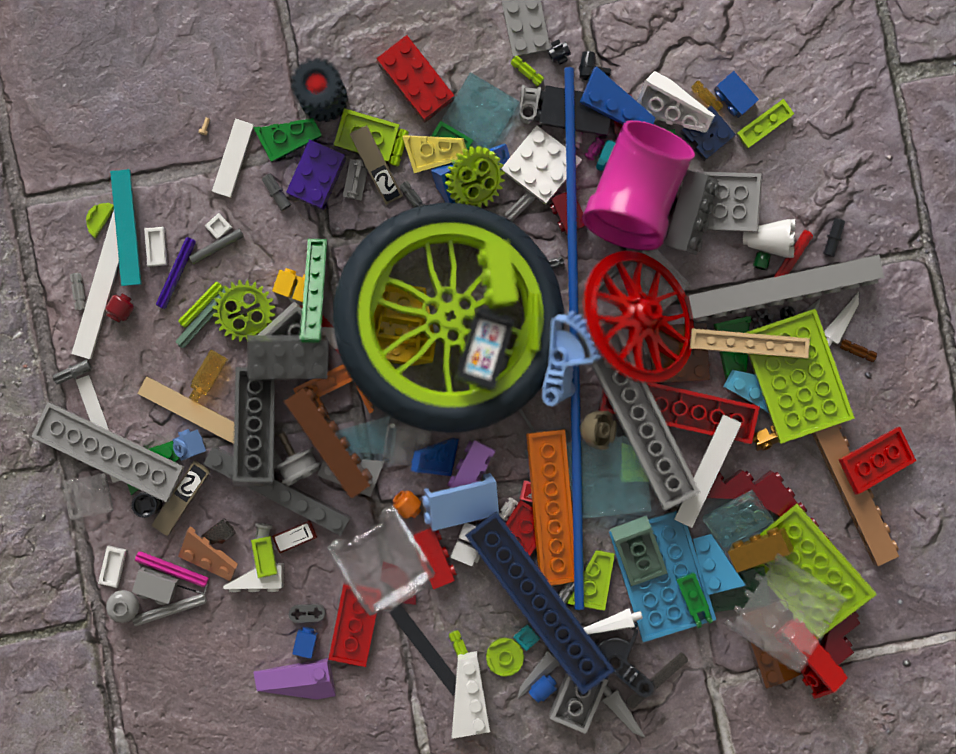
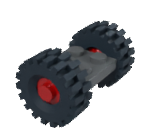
M311 58L306 59L307 62H301L299 64L300 67L298 69L295 68L294 76L292 75L291 88L293 94L310 118L316 119L318 122H321V120L329 122L330 119L335 120L338 115L341 116L343 114L342 111L344 108L346 109V102L348 101L347 91L341 76L332 63H328V60H320L319 58H315V60H311Z

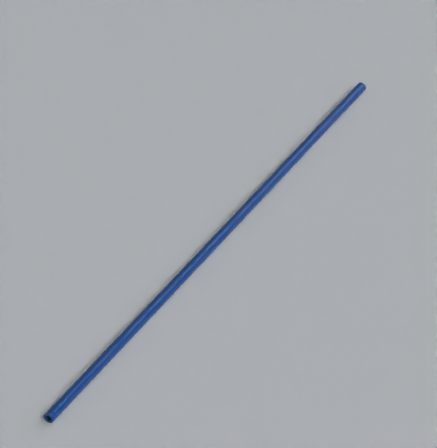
M566 67L564 68L569 313L575 312V316L579 315L574 68ZM569 324V333L577 338L576 333L579 331ZM580 364L573 365L572 383L575 386V393L571 396L575 610H583Z

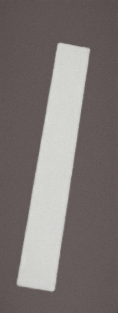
M90 376L76 379L90 422L109 430ZM110 475L113 483L120 481L119 479Z

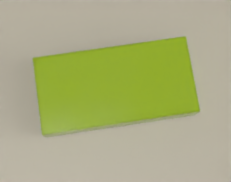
M271 536L251 540L258 578L277 575Z

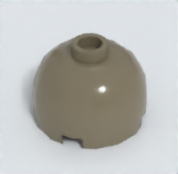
M593 411L585 416L580 426V432L583 441L588 446L605 450L609 448L610 442H614L617 424L616 421L612 420V413L608 411Z

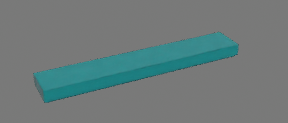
M131 170L110 171L121 286L142 285Z

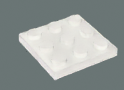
M536 126L501 170L547 205L566 182V147ZM576 155L577 168L579 164L582 162V159Z

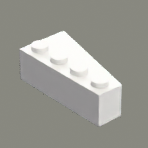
M477 651L458 655L452 739L490 732Z

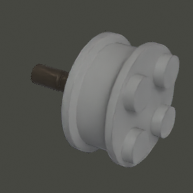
M285 432L278 435L289 456L284 462L275 466V469H279L284 478L283 484L286 483L287 486H290L298 480L304 479L320 470L319 466L321 463L316 462L312 454V447L301 453H295Z

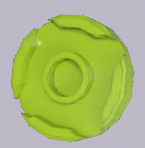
M499 638L492 642L487 649V665L497 675L503 677L512 676L523 665V649L513 639Z

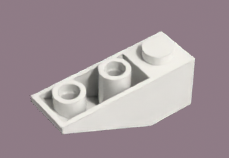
M276 563L277 575L258 578L255 568L224 585V589H229V592H240L241 589H248V592H259L260 589H267L268 592H277L279 588L284 586V563Z

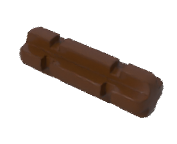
M843 339L840 344V349L849 351V353L860 358H865L869 362H874L877 358L876 352L868 351L867 348L856 343L852 344L849 340Z

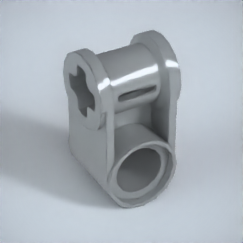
M522 85L519 111L521 122L530 124L535 120L541 87L535 89ZM531 110L533 115L525 117L523 111Z

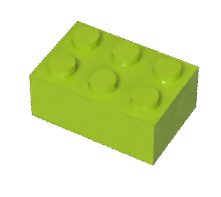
M509 241L484 244L480 254H478L479 266L483 267L481 282L482 285L486 286V293H484L485 304H489V309L511 307L518 301Z

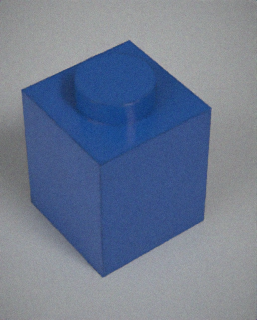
M309 627L299 629L292 654L311 659L314 654L318 633Z

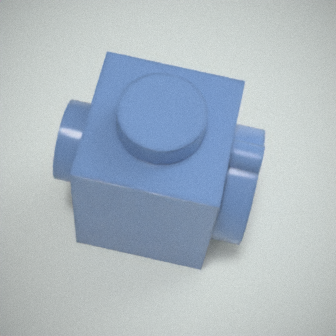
M189 429L178 433L179 437L172 439L174 442L173 450L180 457L181 461L206 451L198 430L192 432Z

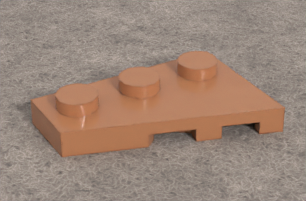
M190 526L178 557L231 581L238 563L221 550H215L208 544L209 540L205 537L201 539L195 534L196 530Z

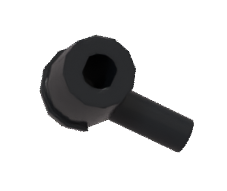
M592 51L582 52L579 66V78L589 81L593 68L596 67V56ZM597 66L607 76L611 75L610 68Z

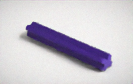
M186 237L156 302V305L160 308L166 309L196 244V241L189 237Z

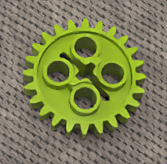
M470 146L469 151L463 149V155L456 154L457 161L451 160L454 165L453 167H447L451 173L445 174L446 177L450 178L445 184L451 186L447 189V192L451 193L450 198L455 200V203L481 208V204L486 207L488 206V200L494 202L493 195L499 196L497 189H503L499 184L500 182H505L501 178V175H504L505 172L500 170L504 165L498 163L500 158L495 156V152L485 147L477 146L475 149Z
M239 280L238 285L231 282V288L225 285L224 289L226 292L219 291L218 294L221 298L214 299L219 304L212 307L218 310V312L213 313V316L219 318L215 321V324L221 323L219 331L225 329V336L231 333L232 340L239 336V342L242 341L243 337H246L247 340V335H257V333H260L268 326L267 323L273 321L269 317L275 316V313L270 311L275 308V305H269L273 301V298H267L269 291L263 293V285L256 288V282L251 286L249 285V280H246L245 284H242L241 280ZM245 294H253L255 300L252 303L245 302L243 298ZM234 301L237 307L235 310H228L226 303ZM257 303L260 304L259 307L248 310L247 315L240 313L232 318H228V315L241 311L242 306L247 309ZM254 311H259L262 314V318L258 321L253 320L251 314ZM235 319H242L245 323L244 326L241 328L235 327L233 324Z

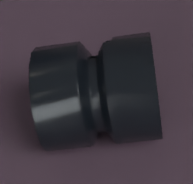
M146 492L140 493L132 501V510L138 517L148 518L161 510L162 500Z

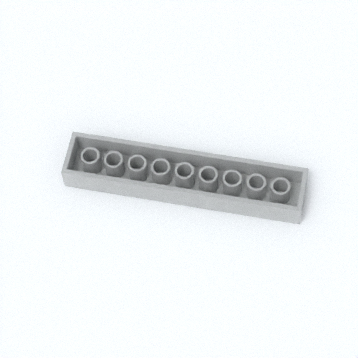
M880 255L694 294L684 298L690 319H693L694 322L708 320L709 315H712V319L727 316V311H730L731 314L745 312L746 307H749L750 310L764 308V303H768L769 307L783 304V299H787V302L803 299L802 295H805L806 298L822 295L821 291H824V294L841 291L840 287H843V290L860 287L859 283L862 286L879 283L878 279L884 278Z
M600 322L605 335L614 326ZM621 331L616 332L608 341L620 355L626 344ZM580 332L576 333L586 356L591 357L585 338ZM629 352L624 360L636 366L631 352ZM603 357L590 363L662 509L666 510L700 493L647 384L632 380L619 373Z

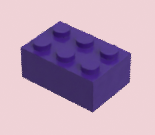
M309 139L286 193L324 211L347 159L346 156Z

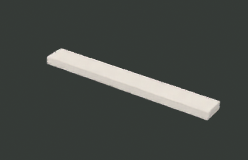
M114 211L72 350L73 355L92 359L106 312L105 307L109 302L119 268Z

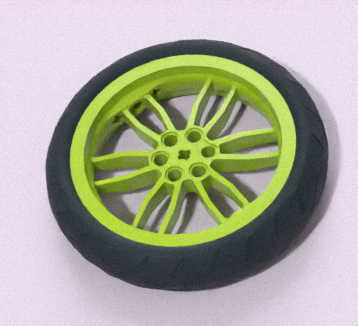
M437 203L419 206L387 219L368 234L356 247L346 262L337 285L334 298L333 327L338 352L349 376L374 406L404 424L425 431L461 433L486 428L510 417L539 392L544 384L549 365L551 321L556 316L564 314V306L556 275L547 257L522 229L505 217L480 207L460 203ZM509 241L515 285L518 288L523 303V324L521 329L512 328L511 334H514L516 339L512 349H506L505 355L509 357L505 370L498 375L497 385L493 392L479 387L476 388L470 384L468 391L453 392L449 371L450 347L457 346L462 356L465 347L463 337L468 336L470 330L464 328L463 321L469 320L472 322L474 310L486 305L484 298L475 301L471 296L472 292L481 282V275L464 294L456 292V260L453 243L481 250L484 244ZM446 243L450 263L449 287L441 288L433 267L430 245ZM423 247L425 249L428 274L436 297L430 298L411 285L390 278L389 275L393 266L406 255ZM390 284L408 292L423 303L422 308L400 306L383 300L382 295L386 285ZM530 293H539L540 295L539 351H529L528 295ZM449 294L452 298V301L448 303L444 302L442 300V295ZM460 302H468L470 308L468 310L462 309ZM377 305H381L398 313L424 318L425 324L403 335L388 348L382 350L375 333L374 312ZM432 305L436 308L437 312L429 314L426 307ZM451 313L453 314L452 318L454 319H451V321H447V317H445V315ZM562 322V330H563V331H564V322ZM437 325L439 333H431L429 326ZM449 332L457 334L456 341L448 339L447 335ZM424 333L429 340L421 350L399 369H395L387 360L386 355L406 340ZM435 340L443 342V373L446 392L426 389L401 375L404 370L421 358Z

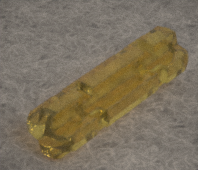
M699 80L696 81L691 89L698 93V96L708 106L712 105L719 112L723 108V104L719 100L716 101V97L707 88H704V85Z

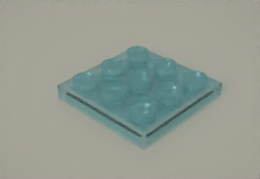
M470 72L443 117L442 122L471 138L479 146L490 149L494 147L520 101Z

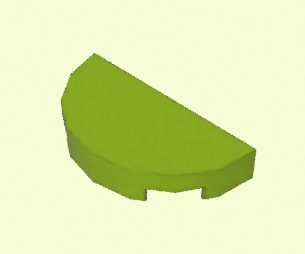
M100 203L94 205L88 211L86 216L87 228L94 238H97L113 213V204Z

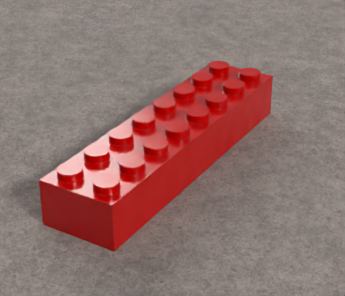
M646 383L667 426L713 436L722 416L726 415L741 422L734 440L752 444L760 406L661 384ZM603 390L598 411H608L615 414Z

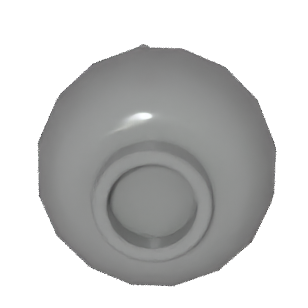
M121 590L109 597L106 611L108 616L115 622L125 623L136 617L140 605L135 594L130 591Z

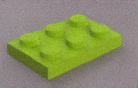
M344 108L334 146L359 153L350 133L367 125L385 161L389 162L400 125Z

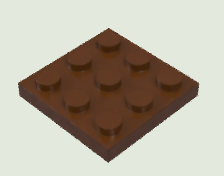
M694 323V329L707 330V323ZM685 324L671 325L685 337ZM659 329V335L663 343L679 356L683 343ZM692 349L687 363L675 376L657 383L710 380L708 350ZM659 351L661 365L665 369L674 360ZM650 354L651 371H656Z

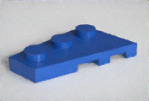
M450 438L415 451L411 471L451 476L459 439Z

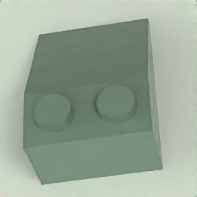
M647 516L610 529L631 586L667 574Z

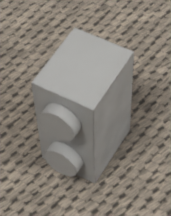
M143 566L138 571L132 592L136 593L140 598H151L158 604L166 605L174 598L179 578Z

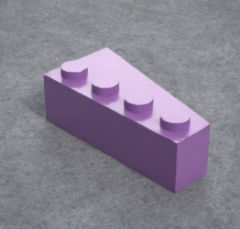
M474 439L473 443L469 441L465 449L467 455L465 459L460 458L456 469L459 471L456 476H451L447 486L454 488L480 482L481 476L490 462V458L495 453V449Z

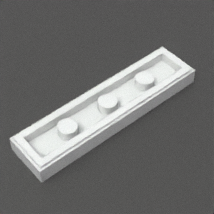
M235 119L212 192L229 198L232 197L254 129L253 127L255 126L254 124Z

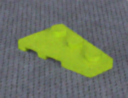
M600 550L594 552L584 571V607L605 611L615 553ZM574 591L567 604L575 605Z

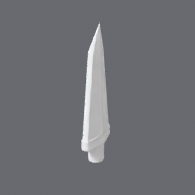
M859 292L824 331L829 347L832 342L837 345L840 343L859 305Z
M629 608L584 627V630L590 635L635 627L634 621L643 619L641 611L631 613Z

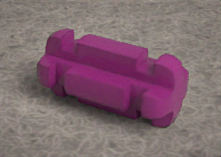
M598 137L595 138L596 141H593L588 148V153L585 152L584 154L591 161L601 151V146L605 145V142Z

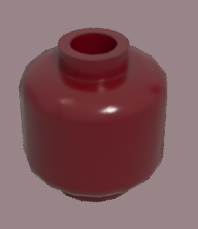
M123 293L120 296L113 295L105 307L106 316L118 323L127 321L134 310V305L130 302L132 299Z

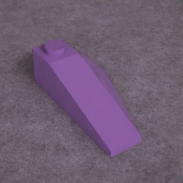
M328 658L254 671L256 689L260 692L316 700L336 696L330 660Z

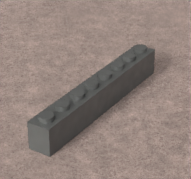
M217 446L212 447L204 465L233 479V455ZM274 476L273 487L246 486L340 536L343 534L351 516L294 486H287L286 483L283 484L282 480Z

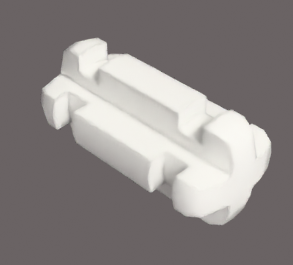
M511 497L508 498L509 501L505 502L500 510L502 512L499 513V516L505 521L508 520L507 516H510L514 511L515 504L518 505V502Z

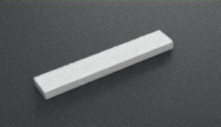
M726 415L722 416L693 478L700 493L682 501L674 520L691 528L693 527L741 426V422Z

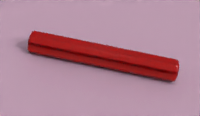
M803 230L793 246L794 258H785L774 277L788 275L812 239L813 234L811 232Z

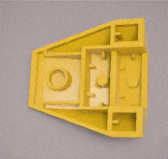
M390 284L386 285L382 295L383 300L400 306L422 308L423 303L408 292ZM411 285L415 289L427 295L425 287ZM377 305L374 312L375 333L382 350L388 348L403 335L425 324L424 318L398 313L381 305ZM427 306L426 310L430 314L429 306ZM430 325L429 330L434 334L433 325ZM424 333L419 334L396 347L386 355V358L391 363L404 365L421 350L429 339ZM436 341L411 366L432 363Z

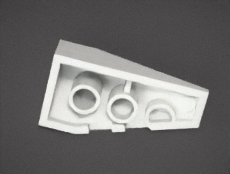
M656 71L646 79L637 100L640 105L656 118L655 121H665L666 124L673 125V123L683 125L684 128L707 132L715 116L676 83Z

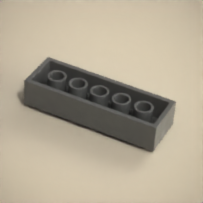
M236 367L233 486L273 487L275 379H248L247 367Z

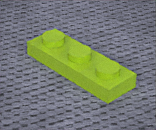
M782 99L737 132L736 135L748 149L792 117L794 112L786 101Z

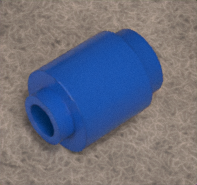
M544 674L531 686L532 689L528 692L536 702L545 701L557 690L555 686L557 682L551 675L547 677Z

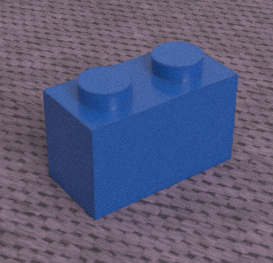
M735 71L730 73L713 89L716 98L721 102L724 101L728 106L727 110L730 114L736 115L738 118L759 100Z

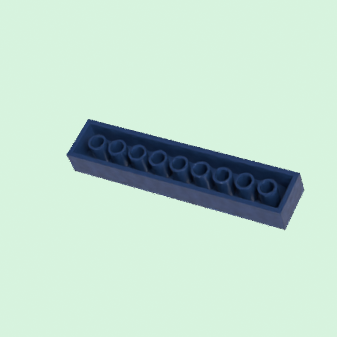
M497 512L465 534L583 695L615 671Z

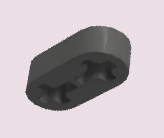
M319 603L296 604L289 610V618L295 623L318 622L326 614L325 607ZM315 608L322 611L319 617H316L315 614H309V612L314 611ZM299 609V612H306V614H302L297 618L296 615H293V612Z

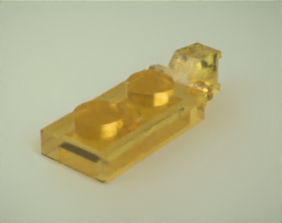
M212 349L209 351L192 380L190 387L193 388V391L189 396L190 399L197 402L202 394L206 396L228 361L226 357Z

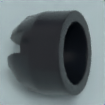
M790 306L783 307L779 313L782 320L789 318L786 309H789L791 317L795 316L794 308Z

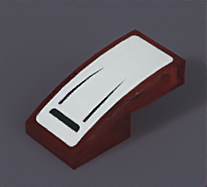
M308 520L272 537L279 553H283L317 538L311 521Z

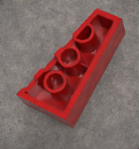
M798 617L787 621L774 634L786 656L792 657V665L795 670L801 671L804 676L802 679L806 686L810 685L813 690L811 695L814 699L835 693L848 679L844 670L835 663L830 653L824 650L819 644L818 639L809 632L806 625Z

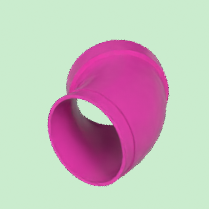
M635 120L625 122L603 171L596 192L588 200L582 217L584 225L599 238L620 247L642 251L659 248L663 244L669 226L668 214L689 168V163L695 155L693 149L683 139L659 126Z

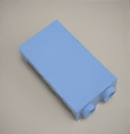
M491 473L483 474V481L433 493L426 488L424 489L425 496H422L423 506L426 508L424 519L433 531L488 518L495 512L499 514L497 484Z

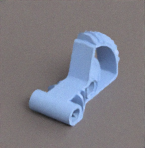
M570 312L568 315H558L551 321L549 365L542 393L544 403L549 406H554L575 393V386L572 383L573 365L592 363L603 357L589 334L586 320H581L582 315L575 316V312ZM562 322L570 324L583 335L589 346L591 357H585L582 344L573 334L562 330Z

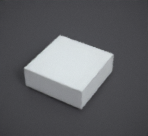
M220 213L205 225L217 240L221 239L233 228Z

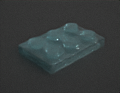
M751 490L704 515L703 521L722 547L725 548L773 523V517L754 491Z

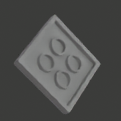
M704 172V174L710 175L719 181V191L714 196L712 202L714 203V208L707 219V230L758 232L763 175L761 173Z

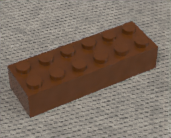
M305 387L284 402L352 499L371 486L373 476L367 468L363 469L360 464L362 460L356 452L352 453L349 448L351 444L345 436L341 437L338 432L340 428L334 420L330 421L327 416L329 412L323 404L319 405L316 401L318 396L312 388L308 389V387Z

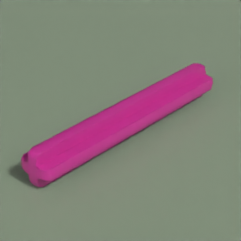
M138 552L135 557V561L198 586L205 587L208 583L209 578L144 552Z

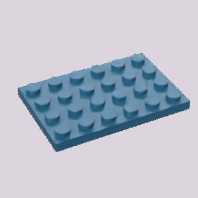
M678 510L648 519L667 574L634 586L630 584L613 535L609 531L633 612L641 611L643 619L636 621L643 642L696 626L676 581L677 578L694 572L709 606L708 610L712 620H716L688 526L674 520ZM703 611L697 613L702 624L708 623Z

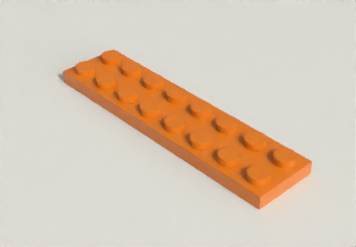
M565 429L526 433L538 568L551 585L574 582L573 514Z

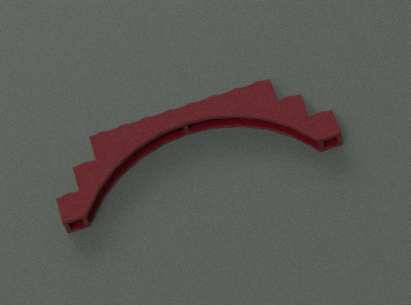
M739 469L724 482L722 481L724 479L723 475L718 472L706 497L736 499L753 503L773 512L778 517H781L796 504L805 513L807 512L801 502L797 503L794 499L796 496L789 487L786 488L783 485L784 479L781 475L770 470L754 483L752 482L754 478L748 471L744 472ZM811 517L810 519L819 527L817 522ZM856 611L823 635L821 646L830 653L831 658L837 665L854 653L851 649L853 645L844 636L861 624L857 619L859 615Z

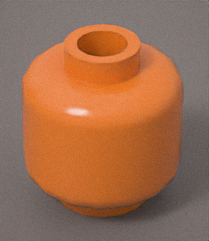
M402 490L394 497L393 508L404 519L415 518L421 512V500L413 492Z

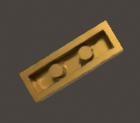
M778 527L768 530L765 535L756 534L751 536L748 541L743 542L739 540L732 543V547L727 552L736 572H740L790 555L794 548L785 528L778 530Z

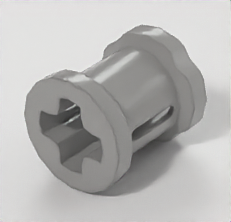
M255 523V527H257L255 539L268 537L272 525Z

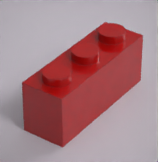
M431 527L412 534V539L433 590L455 581L454 576L457 573L454 565H449L447 558L450 556L446 546L442 547L440 540H442L440 531H433Z

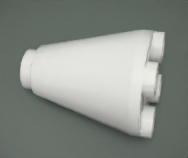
M795 219L759 225L758 232H744L743 245H748L750 248L781 257L794 258V247L792 246L795 243V232L792 231H795Z

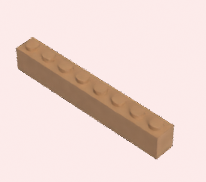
M837 424L812 433L872 563L880 566L899 557L897 553L899 548L896 542L891 540L889 533H891L886 523H883L880 517L882 512L878 505L875 506L872 500L874 495L869 488L855 495L838 459L850 453L848 449L850 446L849 442L840 432L841 425Z

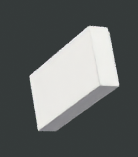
M165 227L144 228L147 267L167 266Z
M107 546L98 584L118 588L127 550Z

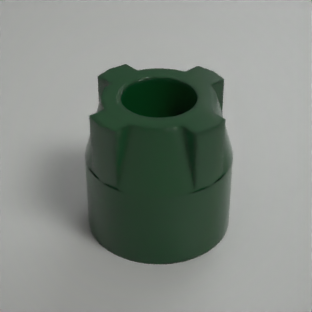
M762 251L757 252L752 266L766 271L770 263L771 254Z

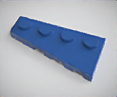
M597 66L593 68L580 100L581 104L623 125L625 122L632 120L654 124L656 118Z

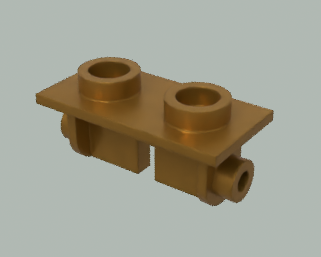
M770 426L771 434H769L767 428L754 433L752 441L756 443V451L761 449L763 451L768 450L773 444L779 442L774 426Z

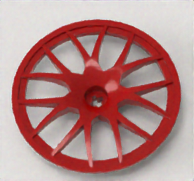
M635 251L613 253L598 262L586 282L583 305L589 334L603 358L615 370L632 380L643 383H657L675 376L690 357L692 351L690 349L691 329H694V321L689 317L684 298L686 294L680 283L664 265L646 254ZM622 262H638L633 279H631ZM615 264L628 292V296L615 286L607 273ZM643 264L656 271L648 295L642 291L641 287ZM662 275L674 292L657 297L659 281ZM602 278L611 295L598 292ZM677 295L683 313L674 316L662 315L663 311L659 303L664 299ZM597 298L616 306L622 314L617 317L599 315L597 312ZM684 317L685 337L669 325L668 322ZM600 322L614 326L605 335ZM620 329H628V340L619 355L608 341ZM659 329L683 343L679 356L663 343L659 335ZM643 338L647 342L656 371L644 370L641 352ZM631 349L636 366L624 360ZM659 351L674 360L665 369L662 368Z

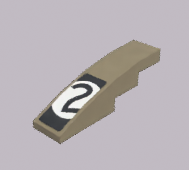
M366 125L350 133L385 204L402 197L403 195L368 126Z
M195 460L174 489L169 502L165 503L151 526L168 536L190 502L195 498L211 471Z

